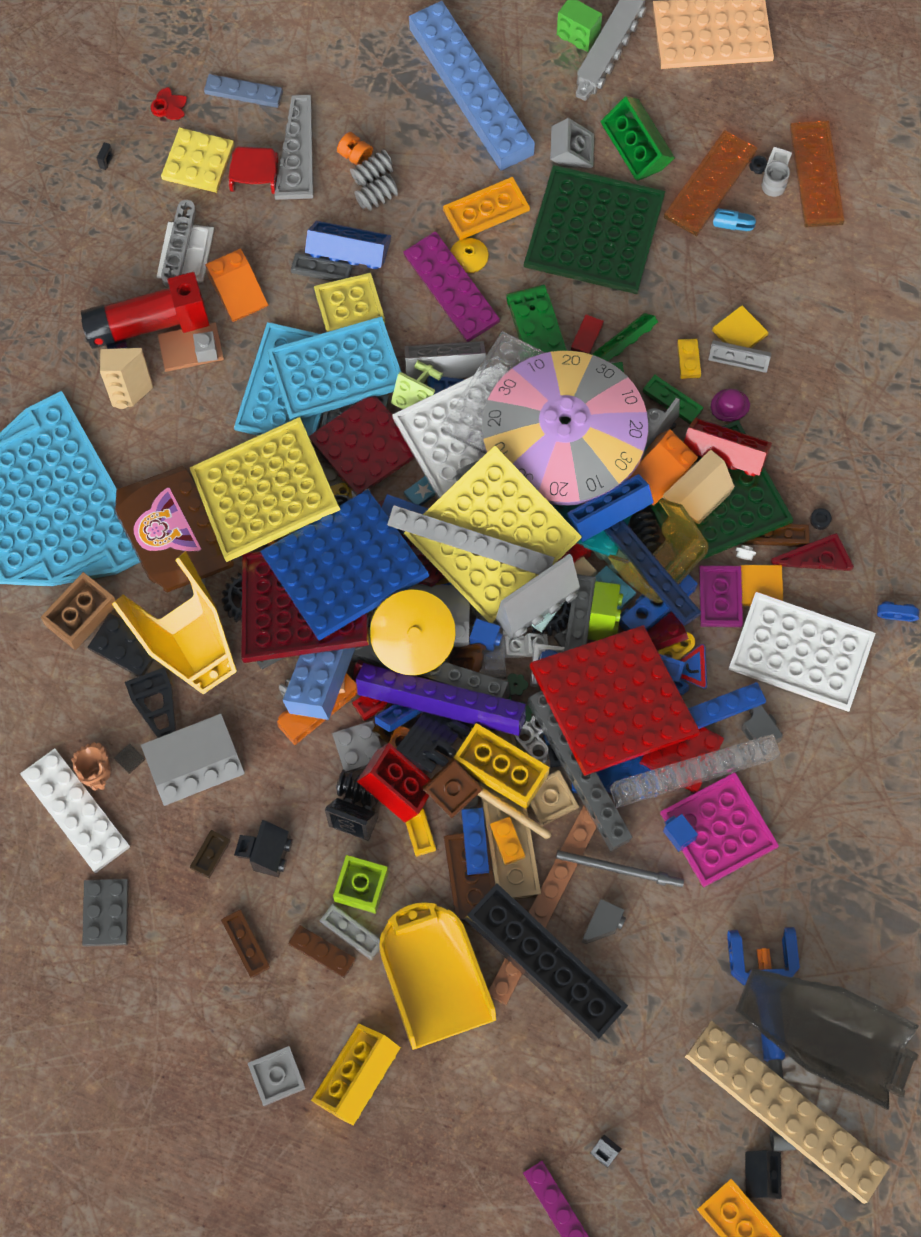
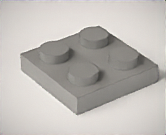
M373 721L332 733L345 774L365 768L374 753L381 748L378 736L372 732L374 728Z
M290 1046L248 1063L263 1106L306 1089Z

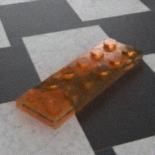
M829 120L791 123L790 132L804 226L843 225L844 214Z
M724 130L665 212L664 218L697 237L756 154L757 148Z

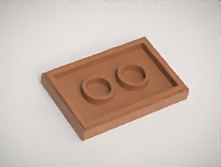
M216 322L209 323L210 326L186 333H183L182 329L158 334L165 372L224 360ZM213 331L218 360L198 363L193 334Z

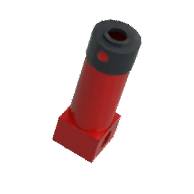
M195 272L168 278L169 288L81 310L82 327L91 349L176 325L181 326L183 333L210 326Z

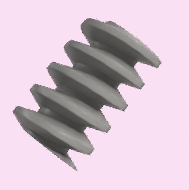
M382 149L381 153L377 152L375 154V157L371 156L368 158V161L364 160L362 165L357 164L356 169L351 168L350 173L358 185L367 187V181L374 184L373 177L380 180V173L387 176L386 169L392 173L393 164L388 153Z
M387 173V176H381L380 180H374V184L369 183L367 187H362L361 191L356 190L355 197L363 210L366 207L371 211V204L379 207L378 200L384 204L385 196L391 200V193L398 196V191L392 176Z

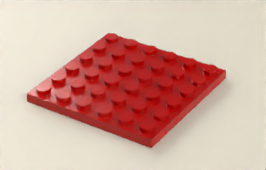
M644 625L530 663V668L584 776L691 739L700 733Z

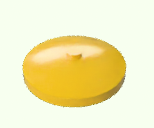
M418 589L402 590L390 595L375 610L370 622V641L376 656L388 668L401 674L420 675L434 670L448 657L455 641V623L448 607L435 595Z

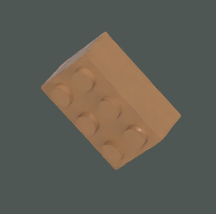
M83 572L40 618L48 629L76 650L115 609L112 605L115 598Z

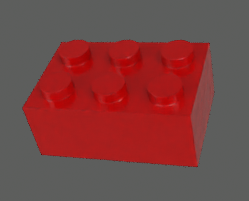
M387 743L374 753L357 780L361 786L404 823L417 816L429 798V795L422 787L430 778L390 743Z

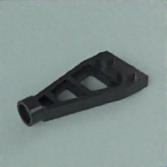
M164 667L125 682L132 703L157 738L176 731L173 690ZM161 693L163 695V707L155 711L149 710L144 703L145 698ZM167 714L169 726L161 730L158 729L154 718Z

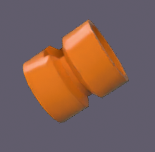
M348 132L340 140L337 152L346 159H349L354 165H362L364 160L368 161V158L371 157L373 147L365 141H361L354 133Z

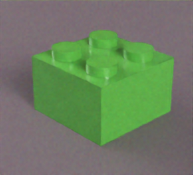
M567 0L558 12L557 35L562 40L571 42L577 48L589 52L601 32L602 13L578 0Z

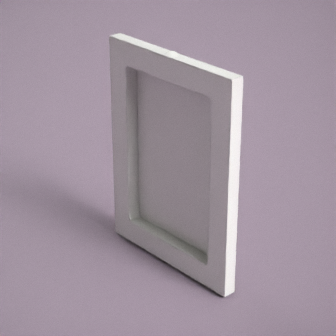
M168 222L157 278H161L174 222ZM181 223L177 228L185 230L188 225ZM193 225L182 274L195 272L197 282L202 284L204 283L205 264L208 263L214 227ZM177 240L174 242L173 245L175 247H181L184 244V242L182 240ZM173 257L170 259L169 262L171 264H177L180 261V259L178 257ZM171 270V275L169 278L174 277L173 270Z

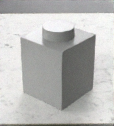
M213 331L193 334L198 363L218 360Z

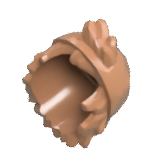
M95 742L91 745L87 744L85 747L82 746L81 751L78 750L74 753V758L71 759L73 770L78 779L94 791L105 789L104 786L112 771L107 749L99 742L97 744Z

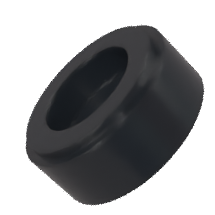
M816 509L812 512L810 523L815 529L824 530L830 525L831 514L826 509Z

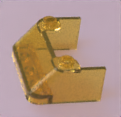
M661 499L659 502L669 516L662 525V534L666 540L653 555L679 585L707 554L708 542L683 505ZM611 554L608 556L626 582L649 600L657 603L663 602L630 560Z

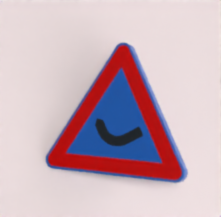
M701 644L680 659V661L685 662L680 679L706 689V647Z

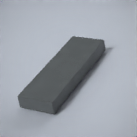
M295 253L291 273L328 281H337L350 278L353 266L349 263Z

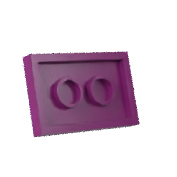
M699 566L700 627H742L741 566Z

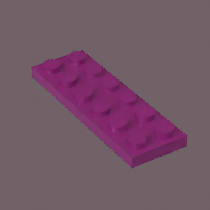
M436 231L403 251L408 262L466 342H470L500 322V318Z

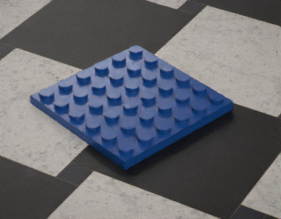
M369 490L340 505L339 511L296 530L260 551L319 641L375 609L390 595L407 590L429 577L428 571L399 531L387 525L389 517Z

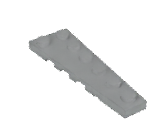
M292 95L279 175L275 188V200L313 198L311 95Z

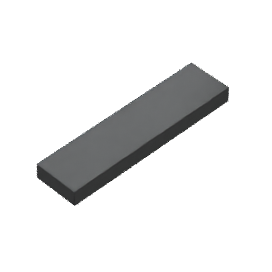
M577 574L580 588L577 593L578 596L571 601L564 651L587 644L596 577Z

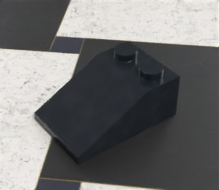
M336 798L325 808L329 827L369 841L378 820V814L374 808L363 805V807L355 805V802L349 798H343V800Z

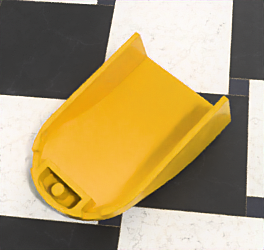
M427 902L408 905L393 914L381 933L379 948L412 1050L496 1021L493 1001L461 920L451 910H446L437 906V904Z

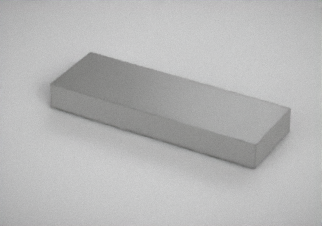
M713 340L708 360L767 373L771 353Z
M334 904L329 907L319 920L321 924L371 961L380 951V938Z

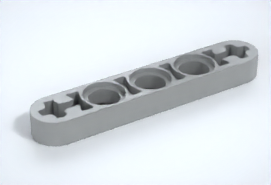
M183 200L177 206L161 273L162 282L166 287H169L167 278L170 277L171 270H173L174 277L182 274L196 215L195 205L191 200ZM189 207L190 209L187 210V214H186L187 217H184V216H185L184 210H186V208ZM181 223H186L188 225V227L185 230H179L177 228L178 225ZM177 240H182L184 242V244L181 247H175L173 245L174 242ZM173 257H178L180 259V261L177 264H171L169 262L170 259Z

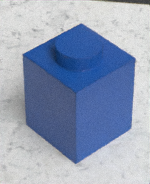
M476 618L470 635V645L481 643L486 646V650L494 652L495 646H500L503 634H500V626Z
M683 814L678 817L674 815L665 822L666 826L663 832L678 852L696 840L698 834Z

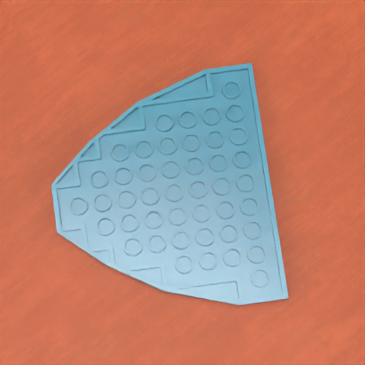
M62 391L26 408L0 432V584L57 586L73 583L83 572L90 578L95 579L116 575L140 563L115 514L117 489Z

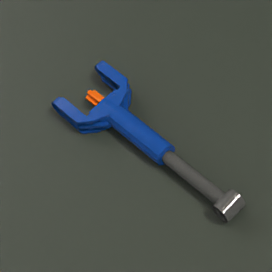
M794 927L784 928L782 946L785 969H772L770 949L762 948L757 949L759 970H749L748 973H745L742 937L738 930H728L727 939L731 975L742 985L749 987L757 994L763 1059L768 1062L769 1068L783 1079L781 1061L786 1059L779 992L800 968L796 930ZM770 1131L772 1151L796 1150L793 1145L776 1131Z

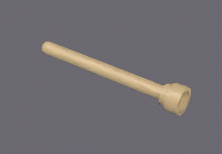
M483 789L478 794V796L545 839L551 837L549 830L487 790Z

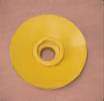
M465 238L459 240L450 250L466 273L478 272L487 264V247L478 239Z

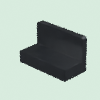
M770 1150L745 1152L746 1196L748 1198L782 1199L781 1152Z

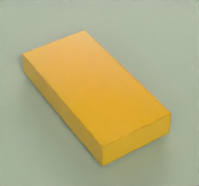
M422 809L417 816L405 822L416 857L436 851L424 809Z

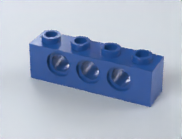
M681 566L676 570L672 569L668 572L688 597L696 591L698 583ZM651 588L650 593L646 596L641 595L635 601L636 605L631 609L626 608L620 614L619 626L624 631L644 625L648 631L672 611ZM659 600L662 604L656 606L652 601ZM644 613L647 617L640 619L636 614Z

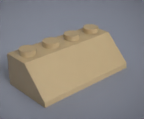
M142 348L100 350V373L112 406L119 409L133 407L153 388V382Z

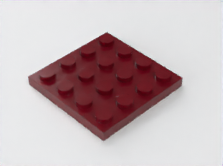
M376 396L362 399L309 435L312 445L356 496L368 489L370 490L415 458L396 425L392 414Z

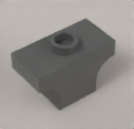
M762 705L750 709L751 718L743 724L741 730L751 744L755 746L759 742L766 741L774 746L779 743L783 735L777 728L774 717L771 714L768 715Z

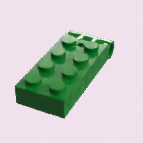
M544 284L506 294L507 304L526 360L543 353L567 351Z

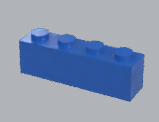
M638 474L611 491L568 512L567 515L570 525L582 537L580 540L583 542L651 505L654 501L649 484Z

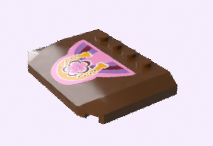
M180 466L116 490L115 514L148 579L154 584L157 583L163 587L165 592L168 593L191 584L189 578L175 561L185 551L201 579L234 567L233 560L226 562L200 494L185 467Z

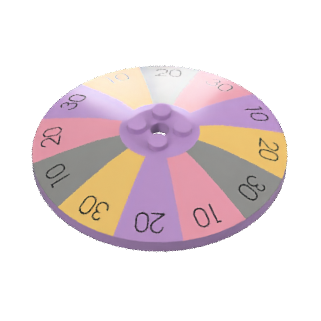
M548 352L519 363L509 370L495 385L486 402L483 413V443L486 453L496 446L550 504L578 505L611 491L627 481L642 459L647 443V411L634 383L610 362L583 352ZM564 416L571 419L568 424H562L559 420Z

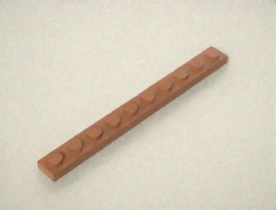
M584 805L560 851L583 856L597 828ZM556 859L540 889L541 894L537 895L529 911L544 928L547 927L578 866L577 863ZM506 958L489 989L490 996L505 1005L508 1004L522 976V973Z

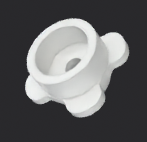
M741 545V548L736 547V557L752 561L753 556L756 555L752 547Z

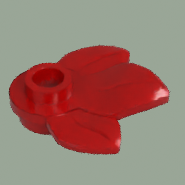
M169 87L164 88L157 93V99L152 102L151 112L157 117L165 116L170 120L181 119L185 116L182 109L186 104L187 97L172 95Z

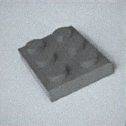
M128 879L84 880L82 945L84 947L127 945Z

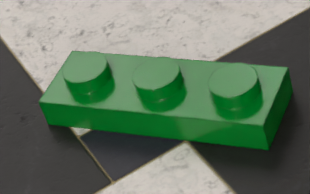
M655 374L642 391L666 409L670 407L676 398L680 399L679 417L689 424L701 414L704 408Z

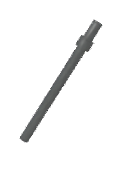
M557 850L556 859L656 881V884L665 886L669 884L683 887L684 879L669 876L665 872H651Z

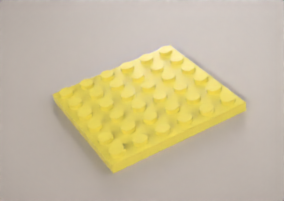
M300 417L190 467L226 562L340 510Z
M496 446L487 452L423 514L555 557L552 565L582 538ZM404 532L408 539L489 623L495 621L501 600L538 576V574L416 534Z

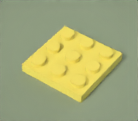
M179 127L161 175L162 180L217 193L234 148V141Z
M371 273L314 286L326 332L381 316L385 323V317Z

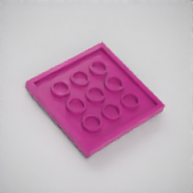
M735 772L660 812L665 822L674 815L678 817L683 814L697 832L696 840L682 849V852L703 888L779 847Z

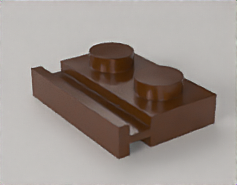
M478 643L454 647L455 654L451 656L449 663L479 673L484 656L482 655V650H485L486 646Z

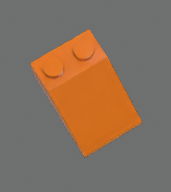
M241 248L205 264L207 275L232 322L268 307V303Z
M669 429L657 435L628 479L639 474L649 484L654 501L652 505H655L663 497V494L690 469L698 457Z

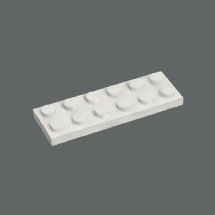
M55 748L20 773L94 873H97L130 848L129 844Z

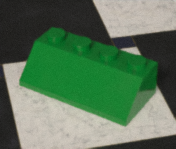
M625 96L600 121L636 181L662 171L675 159L639 99Z

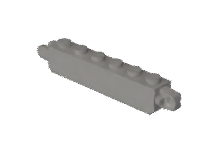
M645 0L618 1L577 72V98L586 101L591 94L595 95L598 89L603 88L606 75L611 74L614 61L619 60L622 54V47L627 46L630 40V33L632 31L635 32L639 18H643L647 9L645 7Z

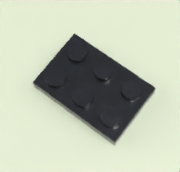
M111 613L88 645L90 651L137 677L144 675L154 661V658L147 653L125 621Z

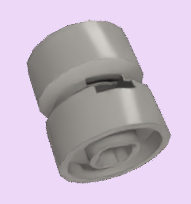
M772 161L766 166L761 186L764 193L768 196L777 197L785 192L790 175V169L787 164L781 161Z

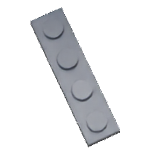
M212 74L208 75L204 92L207 95L276 108L279 106L283 93L281 87Z

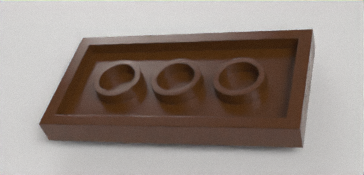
M485 830L489 873L467 875L463 833L444 836L454 911L461 921H466L465 917L495 886L487 830Z

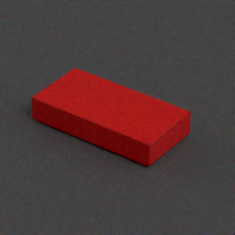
M585 314L571 345V350L590 354L604 321Z

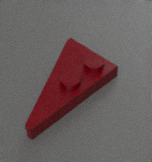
M837 533L771 559L772 565H782V567L851 571L854 568Z
M673 612L669 613L647 631L657 651L689 639L685 626H683Z

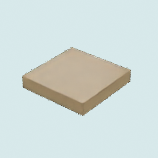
M560 769L547 776L529 804L541 826L579 808Z

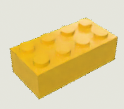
M477 723L454 756V759L471 776L525 809L528 808L549 775L550 767Z

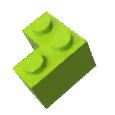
M595 581L587 639L597 641L618 633L619 623L617 622L620 621L621 609H617V606H622L623 594L619 593V584Z

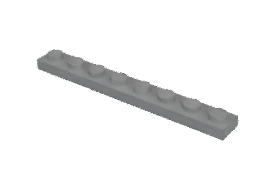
M393 505L387 524L388 526L538 575L551 567L555 558Z

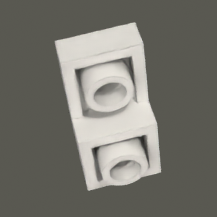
M527 633L519 638L515 636L510 639L508 635L502 638L504 658L532 657L534 644L548 645L547 634L542 636L540 634Z

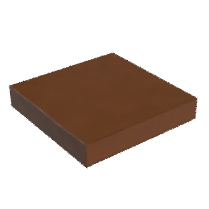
M454 758L422 787L451 819L483 790Z

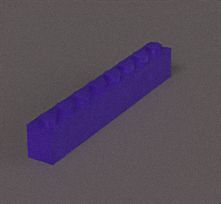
M363 663L356 678L357 695L474 725L477 723L482 727L517 736L520 735L526 720V704L412 675L401 674Z

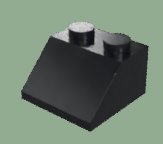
M262 820L250 858L253 871L279 878L280 872H284L287 860L284 859L286 851L290 852L293 839H290L289 831Z

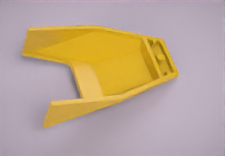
M185 551L175 561L191 582L194 592L192 598L163 618L154 617L124 594L117 598L112 605L151 657L204 694L236 673L237 669L218 610Z

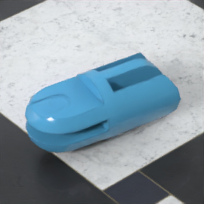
M721 208L716 209L714 213L713 225L715 227L751 231L755 228L756 219L753 215Z

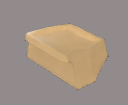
M710 450L698 462H695L663 494L662 498L680 514L700 524L730 495L735 486L725 461Z

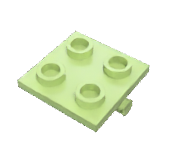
M418 360L414 368L423 373L415 380L399 372L391 404L405 409L434 395L435 389L425 385L424 382L429 375L439 381L443 373L434 369L432 365H426Z

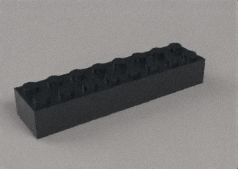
M496 883L465 917V920L594 1041L598 1040L628 1007L623 1000L499 884Z

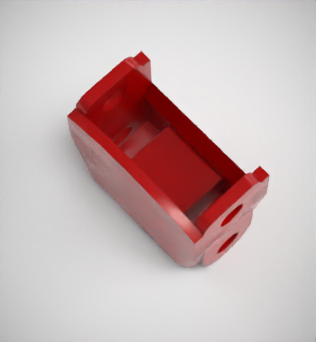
M236 147L232 152L229 169L230 192H235V182L245 184L271 183L272 194H275L278 152H275L272 148Z

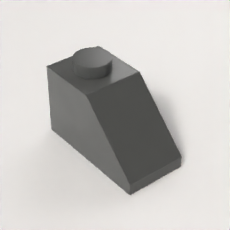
M600 899L582 943L588 944L613 935L617 928L621 930L626 920V917L623 916L625 910Z

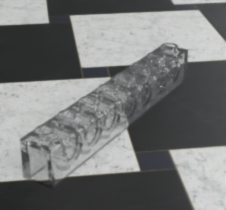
M771 734L615 781L610 786V791L616 808L773 761L781 753L774 735Z

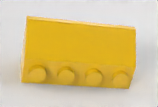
M358 1024L311 1101L339 1119L354 1125L401 1047L384 1034Z

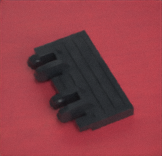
M423 712L396 749L422 771L425 769L432 773L436 768V764L444 767L449 763L448 758L440 753L453 759L457 752L451 746L457 740L459 734L464 737L469 735L471 729L466 727V725L472 728L475 725L466 722L462 724L458 720Z

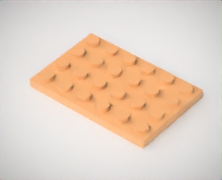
M765 0L653 1L661 69L773 61L774 54Z

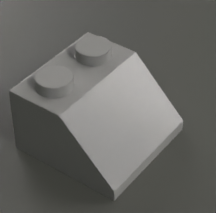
M570 118L553 125L551 128L550 160L562 167L592 168L594 162V133Z

